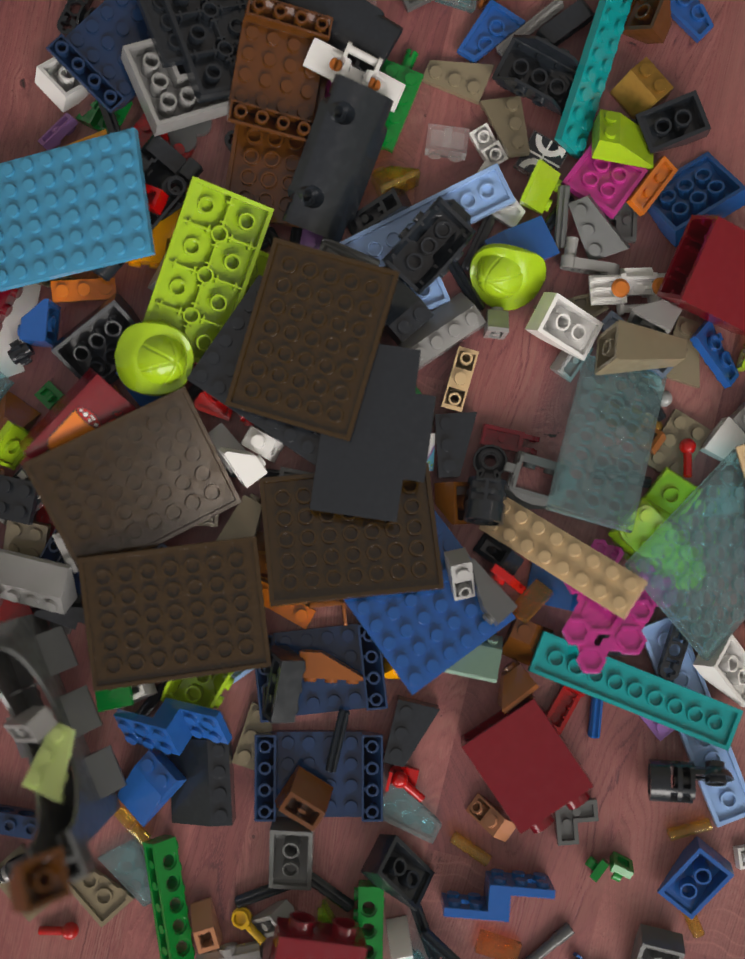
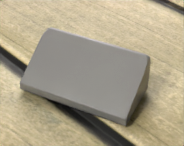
M591 347V349H590V351H589V353H588L586 359L588 358V356L590 355V353L593 351L594 348ZM561 350L550 366V369L566 381L571 382L585 361Z

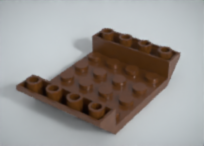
M248 0L242 21L229 94L227 121L306 142L313 124L320 74L302 65L314 38L325 43L330 39L333 17L278 0Z

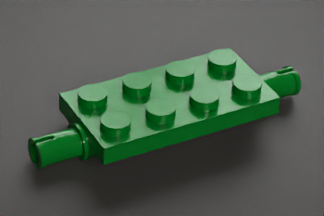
M406 49L401 65L386 60L381 69V72L406 85L395 112L390 111L385 124L387 134L381 150L391 153L394 151L424 78V74L412 70L418 57V53L414 50L411 55L412 49Z

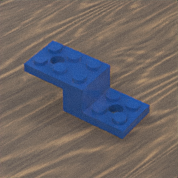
M167 697L153 718L117 709L113 715L128 743L142 745L150 750L157 749L168 755L175 754L180 756L192 735L196 738L209 739L215 743L229 744L232 739V735L219 710Z
M491 869V871H485L483 896L475 892H470L468 895L459 894L457 891L441 892L443 916L509 922L511 896L555 899V889L549 876L541 872H534L532 875L525 874V872L519 870L508 873L501 869Z

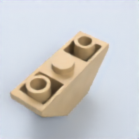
M461 346L458 347L441 407L462 413L479 351Z

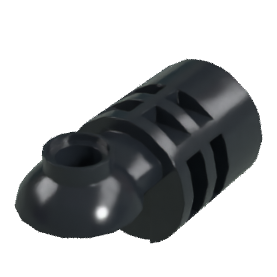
M485 445L479 448L474 455L473 466L476 470V476H470L467 481L470 487L466 490L468 499L465 501L463 520L465 522L482 526H502L504 524L506 505L503 501L507 497L504 489L508 487V482L501 479V474L504 472L505 462L508 461L507 455L499 446ZM490 458L494 459L496 462V464L491 467L485 465L484 463L487 459Z
M649 759L648 761L649 801L692 804L693 799L696 797V781H704L708 786L719 787L725 786L727 782L734 780L731 772L725 768V763L719 760L705 761V767L695 766L694 762L659 759ZM671 775H673V777H672V785H673V788H671Z

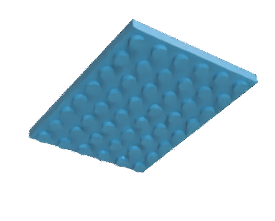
M136 128L125 129L0 163V292L155 255L139 135Z

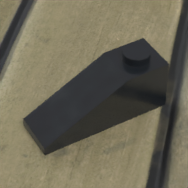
M393 187L358 210L355 218L347 224L351 235L353 236L411 207L412 205L405 190Z

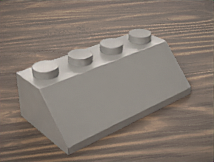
M462 292L451 298L450 302L433 310L434 316L403 343L397 345L399 347L421 350L418 371L485 326L486 321L477 307Z
M0 548V598L50 612L65 614L78 598L72 567Z

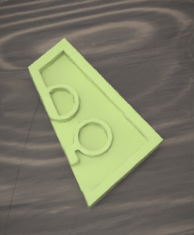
M59 722L45 736L22 786L64 804L65 795L63 793L65 782L68 780L67 769L69 759L72 757L75 729Z

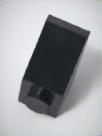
M486 533L482 535L473 548L476 553L492 564H497L512 576L515 575L524 562V559L513 550Z

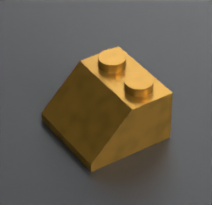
M646 56L610 91V94L631 118L636 119V114L658 106L663 102L674 87Z

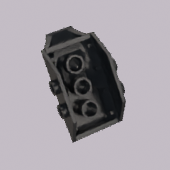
M513 35L492 79L499 86L513 94L527 97L536 106L545 107L562 116L579 62L568 50L556 47L546 38L532 35Z
M439 196L424 213L420 211L412 221L415 224L410 229L406 227L398 235L400 240L382 259L384 264L389 269L400 272L399 279L420 295L438 277L443 278L450 270L448 266L453 260L457 262L464 255L462 250L476 233L471 227V216L454 199L443 200Z

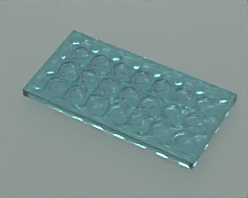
M587 355L585 361H582L545 509L631 533L635 523L667 376L662 379L654 372L646 370L595 375L596 357Z

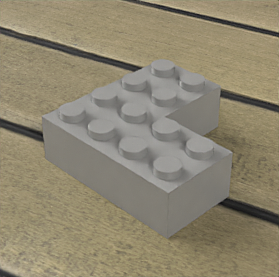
M152 39L123 46L121 53L122 63L154 137L227 115L229 97L198 104L187 74L180 75L176 66L163 68Z

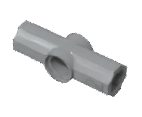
M257 941L238 945L236 942H229L221 945L218 949L201 954L197 953L196 957L197 959H263L262 944L259 945Z

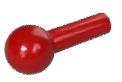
M685 438L679 443V450L683 453V477L690 478L692 477V453L696 450V443L691 438Z
M396 771L392 774L391 782L393 786L405 789L419 802L424 800L425 795L408 781L405 772Z
M67 922L64 926H40L38 929L39 935H62L66 940L76 938L79 933V927L75 922Z

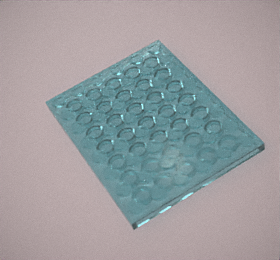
M735 449L728 454L624 564L628 570L648 581L645 591L703 660H709L745 620V480Z

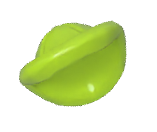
M492 243L481 247L472 257L469 269L470 280L484 303L491 307H502L504 310H515L528 304L538 294L546 279V264L540 255L527 249L509 244Z
M157 321L143 322L128 327L122 333L115 350V365L120 380L129 389L148 396H165L182 388L188 381L187 378L194 367V352L187 336L175 326Z

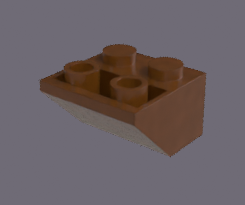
M298 765L274 802L280 812L314 832L326 814L334 787Z

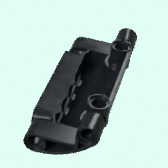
M278 0L333 17L330 39L327 44L344 52L350 41L353 43V46L378 59L381 57L383 62L379 71H381L382 66L403 31V27L386 18L381 9L366 0ZM348 53L347 57L354 63L353 67L363 72H366L367 69L373 71L375 68Z
M335 74L328 92L331 96L323 98L319 103L318 111L292 182L288 188V196L292 199V202H288L282 220L339 243L343 238L348 222L355 218L387 134L385 124L394 101L363 84Z
M152 135L141 148L145 184L162 189L169 196L161 216L149 211L152 231L188 190L192 176L198 178L204 171L197 161L190 157L188 159L184 158L159 135L155 137ZM177 183L181 186L182 190L174 192L170 185ZM125 262L91 271L109 282Z

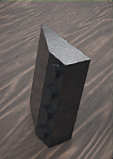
M116 292L57 340L51 351L78 379L92 368L111 385L119 379L116 374L115 350L119 338L128 327L142 323L133 308Z
M192 736L180 756L175 754L169 755L170 761L187 778L184 784L171 797L172 823L209 827L233 826L236 812L232 739L229 744Z

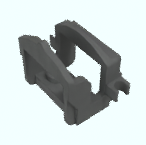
M517 451L513 463L505 462L503 471L509 472L507 478L508 487L504 489V492L510 499L528 510L553 507L554 504H559L565 489L575 491L577 482L568 480L570 465L537 457L523 451ZM522 463L523 467L535 470V467L544 469L543 473L555 476L557 473L551 497L515 487Z

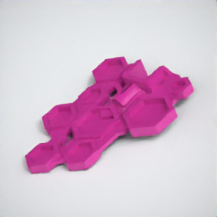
M594 539L590 546L616 563H619L624 555L621 547L608 545L605 540ZM643 564L636 575L648 581V584L625 620L564 583L570 594L578 595L576 598L578 604L561 632L569 645H577L579 655L576 658V662L583 673L599 674L607 661L606 656L609 651H619L623 655L640 654L647 642L642 630L653 615L655 606L669 607L678 592L669 577H659L651 565ZM598 635H610L608 638H603L599 646L594 644Z

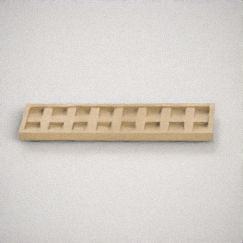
M508 497L503 501L506 505L504 524L502 526L480 525L479 529L624 620L648 584V581Z

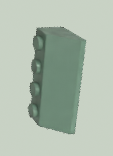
M494 634L444 672L496 683L502 655L503 636Z

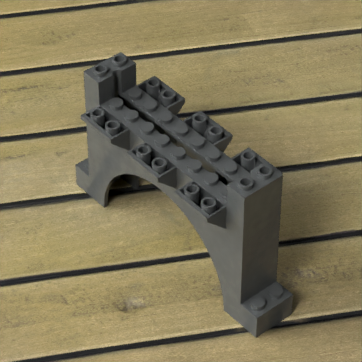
M30 614L0 623V699L10 714V717L6 718V721H9L33 706H44L40 697L41 693L36 685H40L54 711L57 721L76 730L72 757L67 769L68 780L65 782L63 793L65 795L64 804L35 792V829L32 839L25 849L28 858L62 846L71 884L88 877L96 868L87 844L121 807L115 791L125 787L127 784L112 746L109 745L91 753L84 737L85 733L103 725L88 686L84 685L67 693L59 673L79 665L64 626L61 625L50 630L47 620ZM44 738L39 743L15 741L21 758L28 757L30 767Z

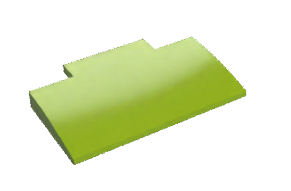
M192 176L143 322H163L178 328L189 339L194 352V362L198 363L259 275L263 277L269 254L260 251L274 209Z

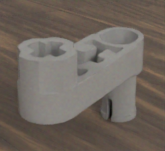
M574 236L566 237L564 254L561 255L560 269L589 275L619 274V264L577 257L579 238Z

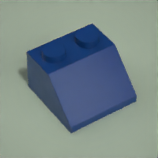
M43 299L21 318V324L18 325L17 329L19 339L31 346L53 348L59 338L61 307L50 299Z

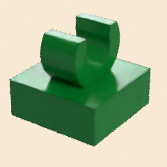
M48 381L34 394L48 410H51L64 396L52 381Z
M613 851L609 857L610 872L613 873L611 879L620 882L622 877L631 879L634 874L633 861Z
M590 856L585 863L587 867L593 870L589 877L597 882L610 865V862L603 858L599 863Z

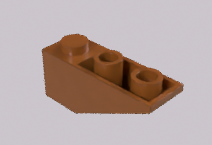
M301 649L300 656L306 661L303 681L316 682V679H325L326 683H337L338 680H346L347 684H359V681H363L362 673L323 650Z

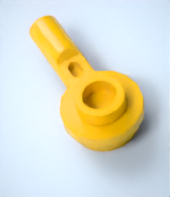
M247 907L236 908L232 912L231 920L236 928L246 929L259 945L266 940L264 935L252 923V913Z

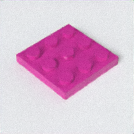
M591 144L562 181L561 185H569L570 193L578 198L590 194L604 214L614 219L647 175L648 170L642 167L591 158Z

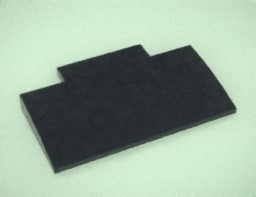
M136 0L162 67L184 66L198 104L229 97L240 31L248 0Z
M379 344L351 441L320 433L309 510L397 522L403 479L424 482L436 402V396L415 393L421 350Z

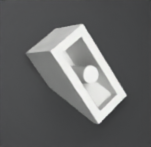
M221 447L218 449L236 477L246 488L268 473L264 468L266 463L260 455L256 456L250 451Z

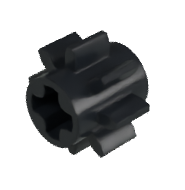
M18 339L9 344L11 348L7 353L14 364L20 363L26 366L33 362L31 357L35 353L31 345L25 342L22 343Z

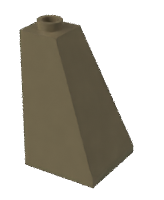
M618 320L597 337L595 375L674 367L687 357V340Z
M252 493L250 496L244 495L241 499L242 502L237 505L216 541L256 536L262 519L261 498Z

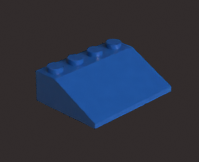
M707 151L679 168L647 211L661 233L676 248L680 243L691 215H714L725 218L745 205V186Z

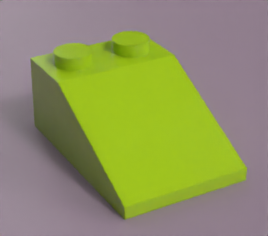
M600 109L592 127L591 158L653 169V154L649 153L639 125L622 113Z
M539 159L520 199V205L541 215L543 211L548 212L553 202L549 198L553 191H558V186L562 182L559 179L561 174Z

